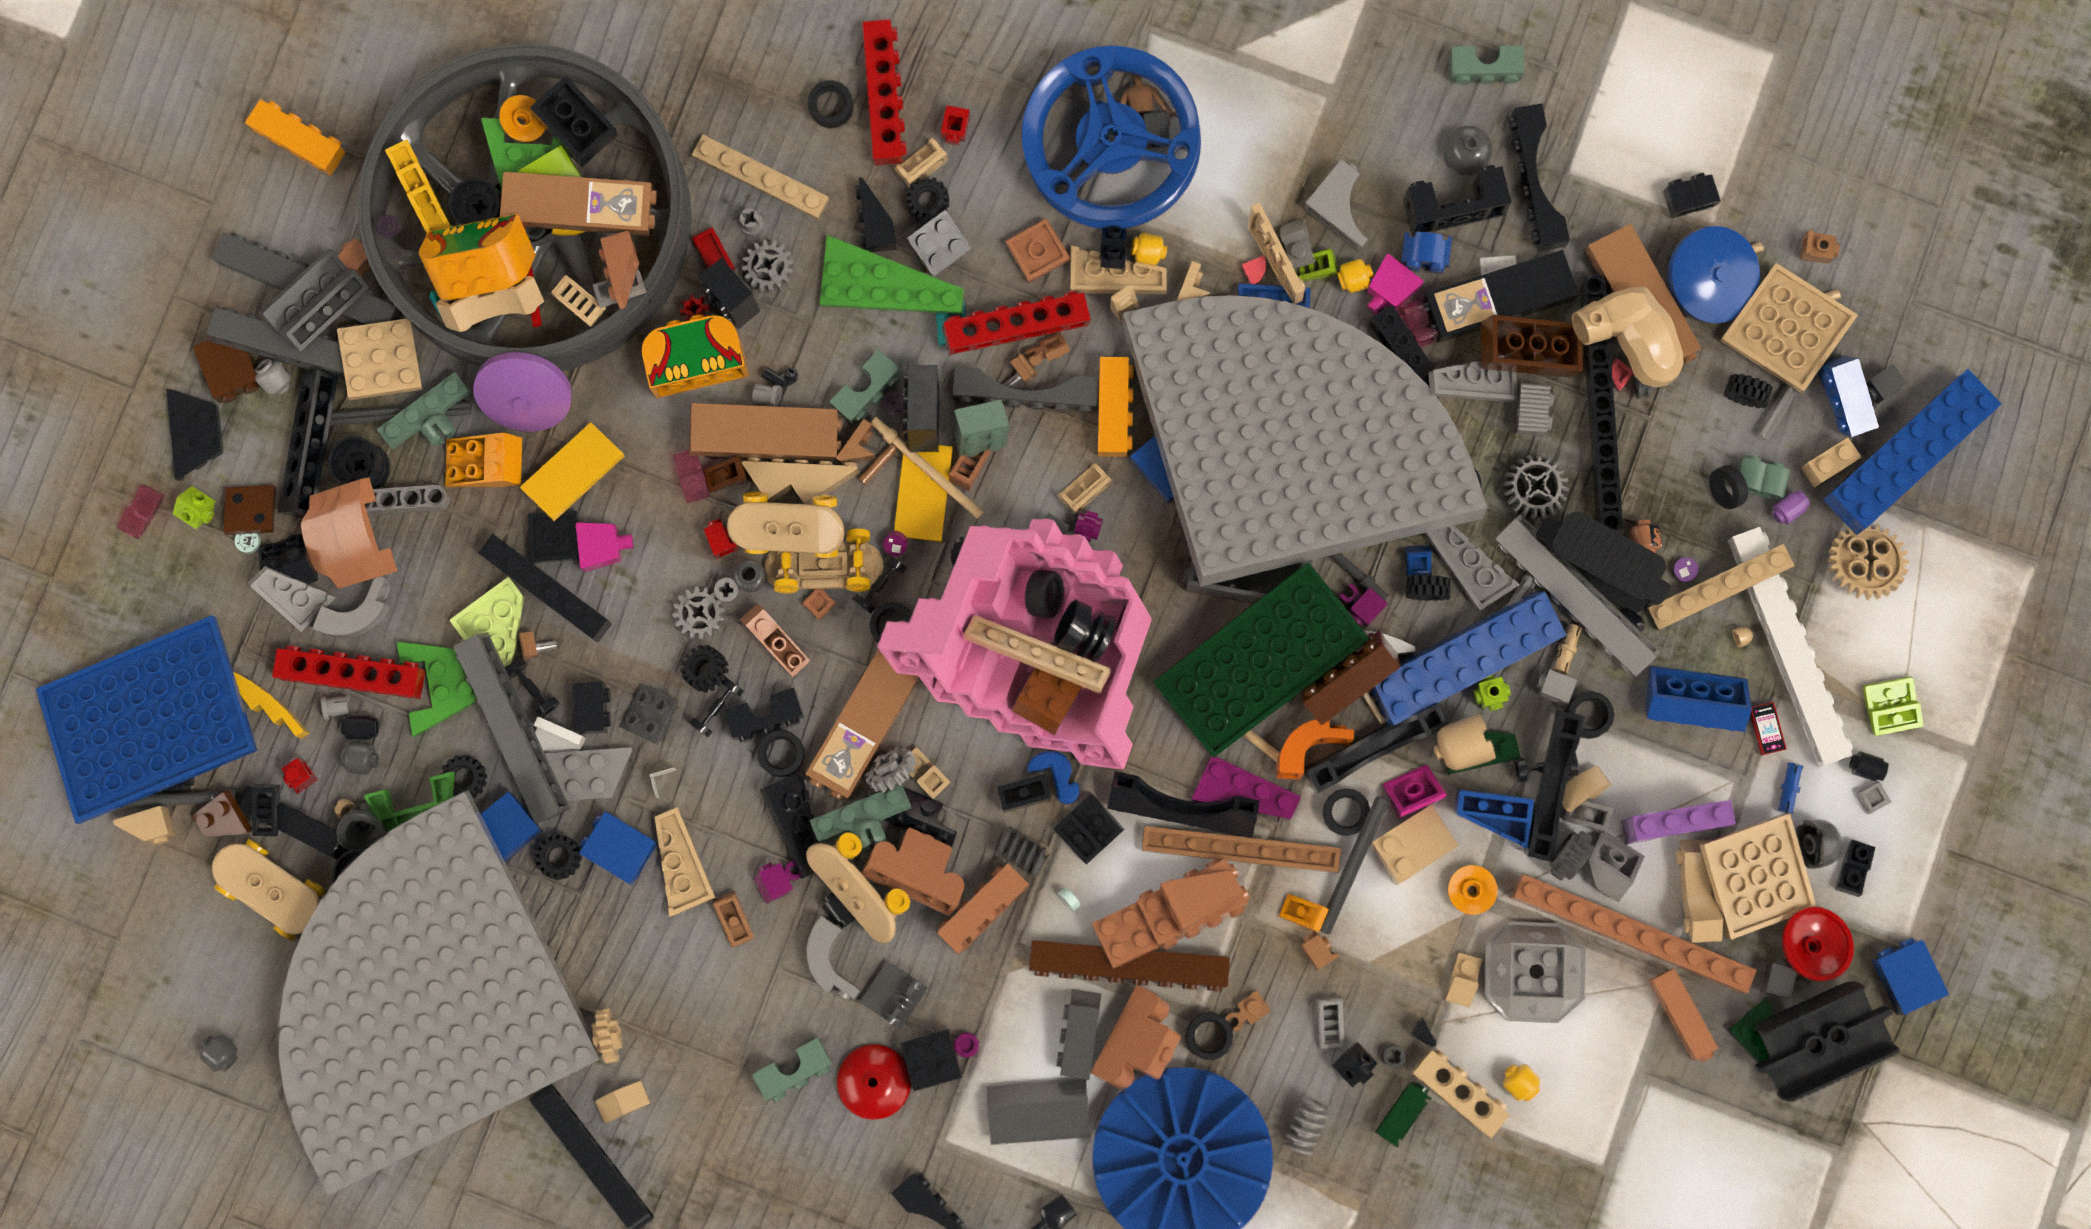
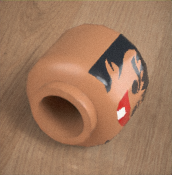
M1650 520L1636 521V526L1628 530L1629 539L1657 553L1656 550L1662 546L1659 526L1651 524Z

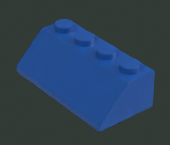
M1654 666L1649 668L1645 703L1647 719L1745 732L1752 710L1748 679Z

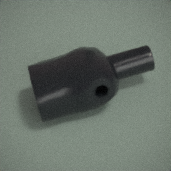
M1060 1194L1056 1199L1047 1203L1039 1210L1042 1220L1031 1229H1062L1078 1214L1064 1195Z

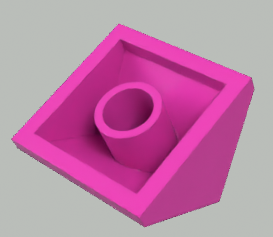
M1427 764L1383 783L1385 792L1398 819L1447 797Z

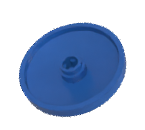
M1721 226L1700 228L1685 236L1673 251L1668 267V284L1674 301L1686 315L1703 323H1723L1735 319L1755 293L1760 282L1759 262L1751 244L1738 232Z

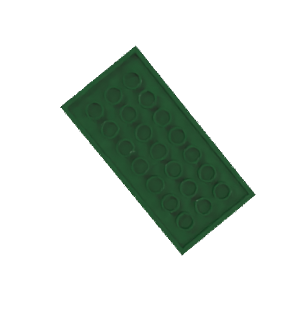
M1308 561L1155 678L1153 683L1214 758L1370 639Z

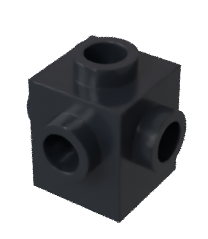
M1357 1041L1332 1066L1353 1088L1359 1082L1365 1084L1374 1075L1371 1071L1378 1063Z

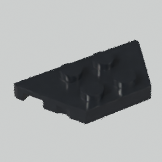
M166 389L175 480L182 481L185 479L184 476L193 470L200 469L209 460L223 454L219 406L172 389Z

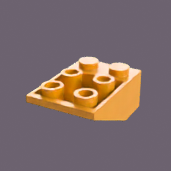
M496 433L446 439L445 487H508L521 485L522 437L508 433Z

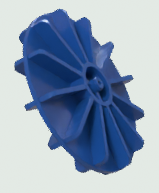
M1188 1067L1164 1069L1159 1079L1145 1075L1132 1082L1128 1088L1123 1089L1113 1099L1100 1120L1092 1153L1094 1178L1101 1199L1114 1219L1124 1229H1242L1253 1218L1265 1199L1273 1168V1150L1269 1131L1261 1113L1252 1100L1239 1087L1222 1076L1209 1071Z

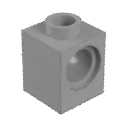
M1549 669L1545 675L1541 674L1536 687L1539 688V692L1537 695L1566 705L1570 701L1577 680Z

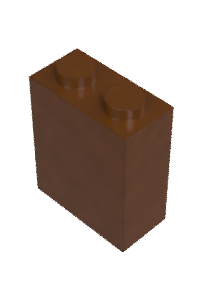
M209 340L192 346L211 394L219 403H230L237 399L236 396L243 393L251 394L259 390L258 387L260 385L255 379L257 365L252 353L209 342Z

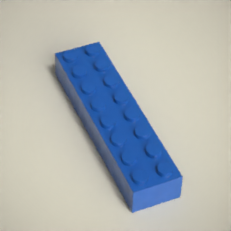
M1969 369L1965 370L1829 493L1823 501L1858 535L1869 527L2002 403Z
M1536 591L1401 661V667L1373 687L1371 691L1387 723L1396 725L1566 636V633L1546 592Z

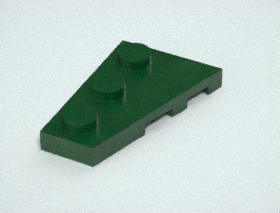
M1485 731L1483 733L1485 740H1491L1496 758L1490 762L1462 770H1453L1446 766L1448 775L1521 758L1515 734Z
M1767 997L1759 1001L1728 1029L1757 1063L1770 1058L1759 1032L1754 1029V1025L1757 1022L1774 1015ZM1770 1072L1766 1073L1772 1079Z

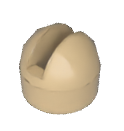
M1738 627L1732 630V636L1737 647L1746 646L1752 641L1753 634L1749 628Z
M340 799L337 801V805L334 806V811L342 819L356 805L348 799Z

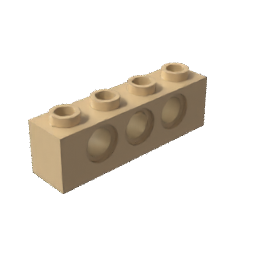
M1437 1049L1436 1052L1429 1050L1411 1071V1074L1486 1137L1492 1138L1510 1116L1505 1111L1508 1107L1497 1098L1494 1101L1486 1095L1488 1090L1478 1082L1473 1085L1467 1080L1468 1074L1459 1066L1453 1068L1447 1063L1449 1058ZM1441 1068L1448 1072V1079L1444 1083H1440L1436 1079V1073ZM1459 1085L1466 1086L1468 1094L1464 1099H1459L1455 1094V1090ZM1479 1101H1483L1487 1105V1111L1484 1115H1478L1475 1111V1105Z

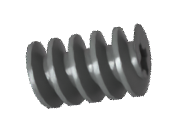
M1009 826L996 848L999 847L998 855L1002 856L1007 852V861L1016 857L1015 866L1018 867L1024 862L1023 871L1026 872L1033 868L1031 875L1035 877L1049 857V855L1045 856L1046 848L1042 847L1037 851V842L1029 846V837L1019 840L1021 832L1018 831L1012 836V827Z

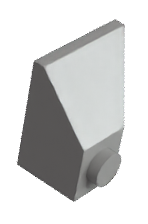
M1600 833L1594 850L1588 859L1597 889L1607 897L1619 902L1634 883L1645 856L1613 835Z

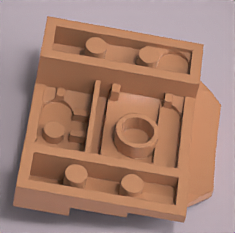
M369 477L310 495L309 509L301 522L305 547L315 571L331 578L338 589L397 572L391 548L378 550L365 504L376 501Z

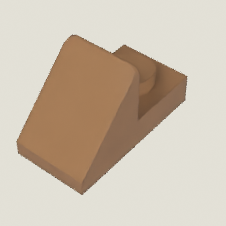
M863 419L836 457L839 464L843 465V462L858 463L875 459L871 452L862 447V444L867 445L873 437L874 433L872 432L873 426L871 423Z

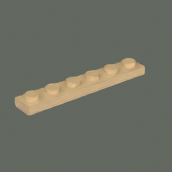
M702 135L692 153L693 158L817 220L821 217L830 200L828 196L705 135Z
M1782 544L1648 609L1658 629L1661 630L1793 568L1795 565L1785 545Z
M976 615L973 616L964 633V639L1098 693L1101 692L1110 675V668Z

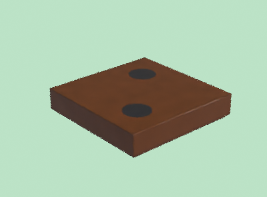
M274 485L226 487L224 534L273 533L276 487Z

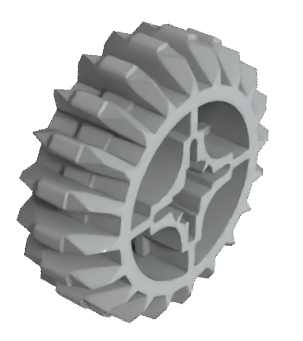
M1540 454L1536 455L1535 461H1533L1531 455H1527L1526 463L1523 459L1519 458L1517 465L1512 464L1510 466V470L1513 473L1506 472L1505 474L1506 479L1510 481H1504L1502 486L1510 489L1504 491L1503 495L1512 497L1507 501V505L1515 503L1516 506L1513 511L1516 513L1519 509H1522L1521 515L1524 518L1528 512H1530L1531 520L1536 518L1537 513L1541 519L1546 517V512L1552 516L1555 514L1553 508L1560 510L1562 508L1560 502L1567 500V497L1561 493L1569 491L1568 487L1562 486L1568 482V478H1560L1565 471L1564 469L1559 471L1555 469L1559 464L1558 462H1554L1552 466L1548 464L1550 457H1546L1544 462H1542ZM1537 469L1544 473L1536 477L1530 473L1526 474L1524 471ZM1549 477L1554 484V496L1550 494L1551 491L1546 486V481ZM1518 478L1522 480L1521 483L1525 487L1523 497L1520 496L1517 489ZM1542 479L1543 481L1539 489L1529 495V492L1532 490L1531 487ZM1531 498H1539L1541 501L1545 500L1547 503L1543 505H1533L1528 503V501Z

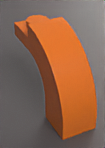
M1316 719L1299 726L1287 738L1279 753L1276 765V778L1300 780L1304 774L1305 753L1309 748L1318 744L1349 745L1354 739V729H1347V726L1335 725L1330 728V720L1321 726Z

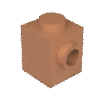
M354 238L343 245L338 258L347 268L355 269L362 277L370 268L363 244Z

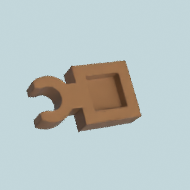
M1059 332L1040 341L1039 347L1027 349L1025 354L1031 366H1036L1045 358L1051 361L1060 358L1063 354L1070 352L1062 334Z
M1256 990L1237 1004L1240 1010L1238 1013H1229L1225 1019L1237 1018L1238 1025L1232 1030L1238 1031L1242 1028L1245 1020L1252 1025L1271 1010Z

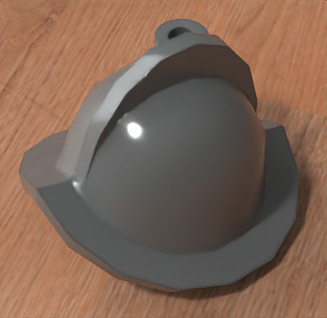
M363 803L360 807L355 806L351 808L350 813H346L339 821L336 830L337 840L342 847L348 850L368 849L388 833V829L384 823L378 820L374 813L370 812V805Z

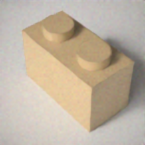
M1846 438L1806 463L1801 469L1815 488L1862 457L1850 439Z

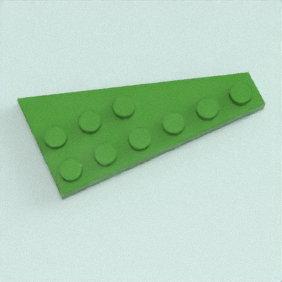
M827 235L820 305L822 307L945 314L963 313L965 292L963 288Z

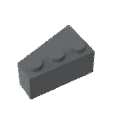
M1072 989L1070 1005L1065 1004L1063 1019L1068 1020L1067 1028H1061L1059 1042L1064 1044L1063 1052H1058L1056 1067H1061L1060 1076L1090 1080L1101 993Z

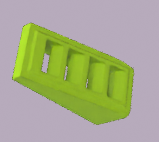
M1330 248L1313 253L1314 260L1318 261L1320 270L1316 271L1314 263L1308 264L1310 273L1306 274L1305 266L1299 267L1301 275L1297 277L1306 282L1338 275L1337 272L1339 271L1334 251ZM1324 259H1328L1329 268L1325 269Z

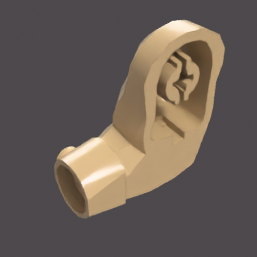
M1644 286L1630 287L1611 293L1599 301L1591 302L1572 314L1573 329L1582 344L1589 345L1610 339L1611 336L1617 337L1621 349L1629 360L1634 376L1642 384L1662 387L1677 379L1684 363L1683 351L1670 315L1657 302L1648 288Z

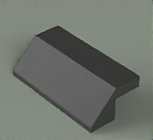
M327 249L268 303L259 314L278 335L301 352L357 300L369 286L355 269L347 268L332 249Z
M1086 1079L987 1086L991 1145L1090 1137Z

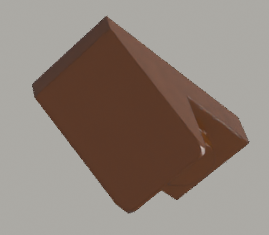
M740 456L732 457L703 470L709 493L720 491L732 485L746 484V476Z

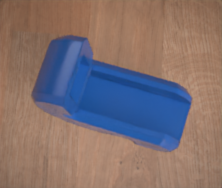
M1045 751L1032 757L1027 765V774L1051 769L1058 801L1067 805L1074 803L1079 797V785L1077 782L1068 783L1072 770L1071 763L1067 757L1057 751Z

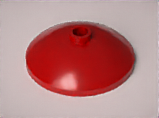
M1821 907L1805 908L1791 916L1784 927L1782 946L1785 957L1792 968L1801 976L1818 982L1829 981L1842 975L1850 966L1854 954L1852 934L1846 923L1834 912ZM1808 944L1812 945L1813 951L1809 950Z
M866 1045L851 1052L842 1062L837 1075V1089L841 1101L850 1112L864 1119L878 1120L893 1115L905 1104L910 1094L911 1080L906 1062L899 1053L883 1045ZM874 1077L877 1079L876 1087L869 1086L868 1081L870 1078Z

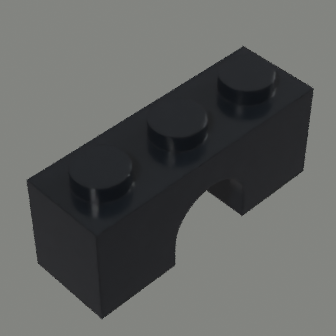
M793 687L770 695L773 709L764 718L755 717L748 703L724 710L732 738L739 740L740 743L753 739L754 734L763 732V735L777 730L776 727L786 724V727H791L801 723L800 719L805 717L795 688Z

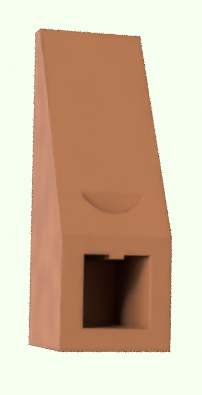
M629 230L600 239L602 249H599L602 263L607 264V267L603 268L607 282L612 284V286L608 287L612 301L617 300L620 309L626 307L639 265L635 245Z
M758 603L740 619L792 677L810 662L809 658Z

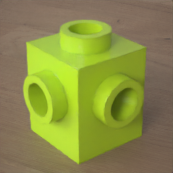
M191 486L177 497L173 515L193 528L198 529L204 523L208 524L214 517L215 512L213 509L216 501Z
M1495 675L1482 679L1475 686V690H1473L1476 704H1480L1481 710L1489 708L1490 712L1504 708L1503 704L1509 701L1508 696H1511L1508 682H1504L1502 677L1495 678ZM1494 687L1496 689L1497 696L1490 694V688Z

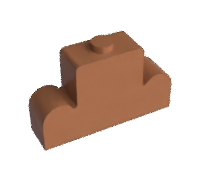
M912 828L907 829L899 840L897 848L886 841L877 843L866 858L861 871L864 877L892 890L901 889L907 893L909 898L948 916L957 908L964 890V881L961 876L953 872L944 873L952 848L936 840L931 835L923 834Z
M1136 985L1090 1073L1118 1089L1128 1088L1134 1080L1133 1071L1135 1069L1154 1079H1159L1167 1063L1172 1059L1173 1052L1181 1038L1171 1028L1159 1023L1165 1020L1169 1014L1168 1003L1154 992Z

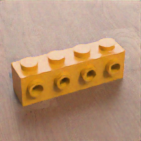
M260 99L245 121V124L252 131L331 176L346 154L341 147L342 143L330 135L328 138L321 135L322 131L312 124H309L308 127L302 124V119L291 112L288 115L281 111L282 108L273 101L266 103Z
M1100 357L1099 457H1127V450H1132V436H1128V426L1133 425V412H1128V403H1133V388H1128L1129 379H1133L1134 365H1129V357Z

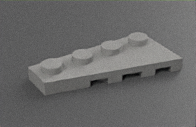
M1481 361L1435 369L1428 373L1431 396L1500 402H1515L1519 400L1516 372L1481 369Z
M1455 526L1424 533L1478 612L1520 585L1516 580L1510 578L1498 564L1491 561L1480 548L1473 545Z

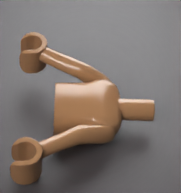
M1132 74L1134 86H1130L1123 91L1118 103L1126 104L1128 101V105L1136 110L1140 116H1144V114L1154 110V97L1160 108L1164 112H1168L1170 126V118L1177 117L1176 111L1171 110L1155 87L1143 84L1141 76Z

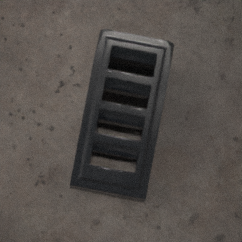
M256 784L252 787V836H278L279 784ZM261 793H271V797H261ZM260 803H271V807H260ZM260 813H272V817L259 816ZM259 823H272V828H260Z

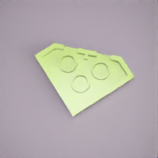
M507 577L451 618L450 622L464 641L476 634L488 632L505 669H507L514 662L524 596L511 578Z

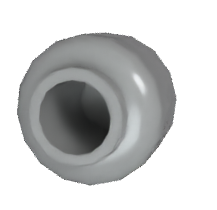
M266 359L256 367V382L266 393L270 395L276 393L283 394L289 389L291 373L279 360Z

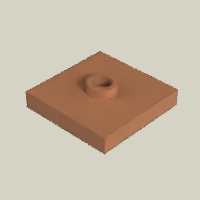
M1047 218L1005 241L1028 283L1070 261L1068 253Z

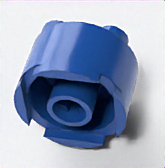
M1415 232V237H1409V233H1405L1401 263L1410 271H1419L1421 267L1429 268L1431 273H1443L1445 268L1450 266L1452 237L1448 236L1447 240H1443V234Z

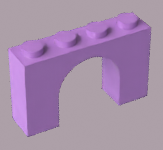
M1731 800L1632 816L1622 820L1627 845L1678 834L1723 829L1736 824Z

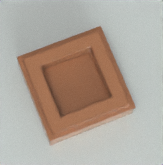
M815 589L802 604L820 621L836 605V602L823 589Z

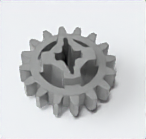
M764 240L761 247L755 243L754 251L751 249L747 250L750 257H743V262L747 264L742 267L743 272L748 273L745 275L746 281L752 280V288L759 285L761 292H764L765 288H769L770 293H773L775 286L782 290L781 283L789 284L790 281L787 276L794 275L793 270L790 269V267L795 266L794 261L789 260L792 257L790 251L784 253L786 250L785 245H781L778 248L776 241L768 245L767 241ZM766 252H773V253H776V254H775V255H770V254H767ZM758 257L757 265L753 266L755 259ZM769 263L772 266V269L768 270L765 267V264ZM784 264L783 272L779 276V269L782 268ZM762 278H767V279H771V281H764V280H761V279H762Z
M695 587L694 593L687 589V596L684 598L679 595L678 598L681 603L674 604L673 606L678 610V613L672 614L675 619H679L675 623L676 627L683 626L681 633L686 635L690 632L691 639H694L696 634L699 635L701 640H704L705 634L712 638V630L720 631L721 628L718 626V623H725L726 621L721 617V614L726 613V609L720 608L724 602L715 600L717 598L715 593L713 592L709 595V589L706 587L703 592H700V589ZM703 598L701 602H692L693 599ZM713 605L715 607L714 619L711 617L710 610L713 608ZM692 607H694L696 610H703L702 612L705 614L707 620L703 617L701 618L700 616H697L694 613L695 611L692 609ZM685 608L688 610L689 615L686 622L684 619ZM698 625H707V627L703 629H694Z
M897 746L894 750L888 749L885 755L881 753L872 761L873 766L867 767L869 772L865 774L866 782L875 792L881 790L884 793L887 788L893 790L896 784L900 786L906 779L910 778L908 774L914 772L913 766L917 764L916 758L906 747L900 749Z

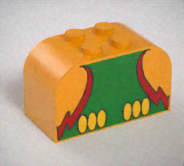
M518 214L428 231L418 252L438 297L444 300L495 292L512 287L526 277L536 256Z
M695 315L685 322H680L679 320L666 323V326L650 332L642 345V357L649 388L656 399L750 377L742 341L733 324L721 316L711 315L704 317V315Z

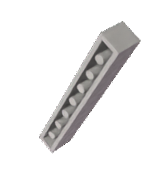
M1520 514L1496 538L1499 542L1498 546L1505 553H1510L1522 570H1528L1534 576V582L1541 588L1545 587L1557 604H1562L1567 608L1569 616L1576 622L1580 621L1586 627L1587 634L1593 639H1598L1610 656L1617 657L1622 662L1621 666L1627 673H1633L1635 676L1640 674L1661 651L1569 561L1555 554L1552 547L1539 541L1536 537L1537 530Z

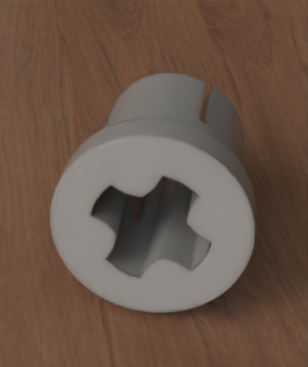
M751 208L743 210L740 215L741 230L750 236L759 234L764 226L761 215ZM753 217H754L755 222H754V223H753V222H749V223L747 224L746 220H747V219L752 220Z
M756 383L753 389L752 401L754 403L770 405L771 407H779L782 396L781 385L768 386Z
M722 578L715 584L714 593L720 601L732 603L738 598L739 587L733 579ZM730 586L733 593H729L728 597H726L722 591L727 590V587Z
M327 695L321 696L324 720H330V717L349 714L347 695L328 698Z

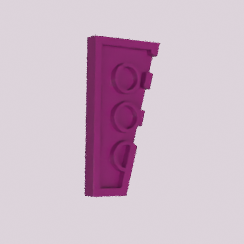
M1211 756L1191 800L1213 802L1233 796L1260 800L1259 814L1291 820L1301 796L1220 758H1213Z

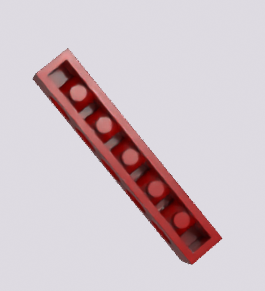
M891 19L864 21L862 23L875 166L902 164L903 156L907 155L906 141H901V133H905L904 118H899V110H903L902 95L898 96L897 87H901L900 72L896 73L895 64H900L899 51L894 50L893 43L898 41L897 27H892ZM880 43L888 45L882 51L877 50L876 46ZM881 66L890 68L886 73H879L877 71ZM882 89L891 90L888 96H881L879 94ZM886 111L893 113V116L889 119L881 117L882 113ZM887 134L895 136L891 142L883 141V137Z
M1071 291L1063 294V297L1055 299L1054 296L1041 298L1040 302L1036 303L1023 301L1018 303L1017 307L1008 308L1007 306H1000L994 308L993 312L984 313V311H976L971 313L969 317L964 318L952 316L943 323L942 330L948 354L954 355L1086 327L1089 325L1091 318L1084 292L1077 294V291ZM1060 307L1065 308L1068 311V315L1060 316L1056 309ZM1040 312L1045 316V320L1037 321L1033 314ZM1017 317L1022 321V324L1014 326L1011 324L1010 319ZM994 322L998 325L999 329L991 331L987 328L986 324ZM971 327L975 330L976 334L967 336L964 334L963 329Z
M286 645V649L277 648L272 677L275 679L421 700L425 670L418 668V663L404 661L403 665H396L395 660L380 658V662L371 661V657L357 655L356 659L347 658L348 654L333 652V656L324 655V651L318 649H310L308 653L301 652V648ZM305 659L306 667L300 671L298 668L299 663ZM329 662L330 669L326 674H323L322 667ZM349 666H353V674L350 677H346V669ZM376 669L377 676L374 680L370 681L369 673L371 670ZM400 672V681L393 684V675Z

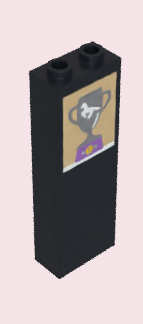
M1560 250L1427 292L1423 298L1424 301H1422V308L1425 315L1429 314L1432 322L1429 324L1432 336L1437 337L1438 343L1481 330V322L1492 315L1523 317L1574 301L1579 293L1564 251Z

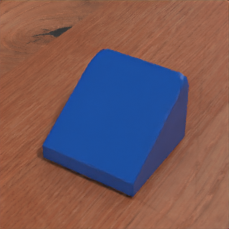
M1406 546L1407 575L1431 574L1432 552L1430 546Z

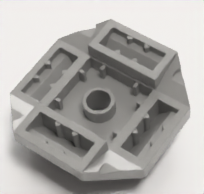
M1509 921L1485 944L1484 996L1506 1021L1559 1023L1585 999L1586 949L1560 923ZM1532 965H1537L1541 969V976L1538 979L1532 978L1529 973Z

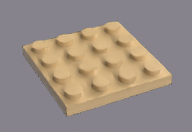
M1775 263L1722 337L1721 342L1803 394L1853 324L1858 314Z
M1789 813L1781 814L1699 844L1716 904L1720 908L1723 918V928L1727 939H1734L1786 920L1805 908L1817 907Z

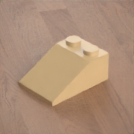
M1432 804L1371 843V847L1396 885L1459 846Z

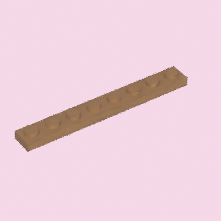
M1144 826L1142 851L1207 859H1227V861L1331 873L1339 872L1341 848L1148 826Z

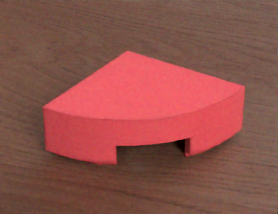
M1264 255L1242 264L1250 284H1258L1264 276L1266 270Z
M1616 357L1611 364L1613 386L1619 392L1634 373L1630 367Z

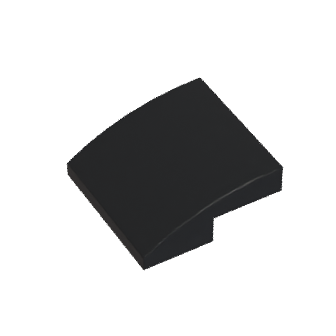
M1090 794L1053 828L1086 865L1125 830L1093 794Z

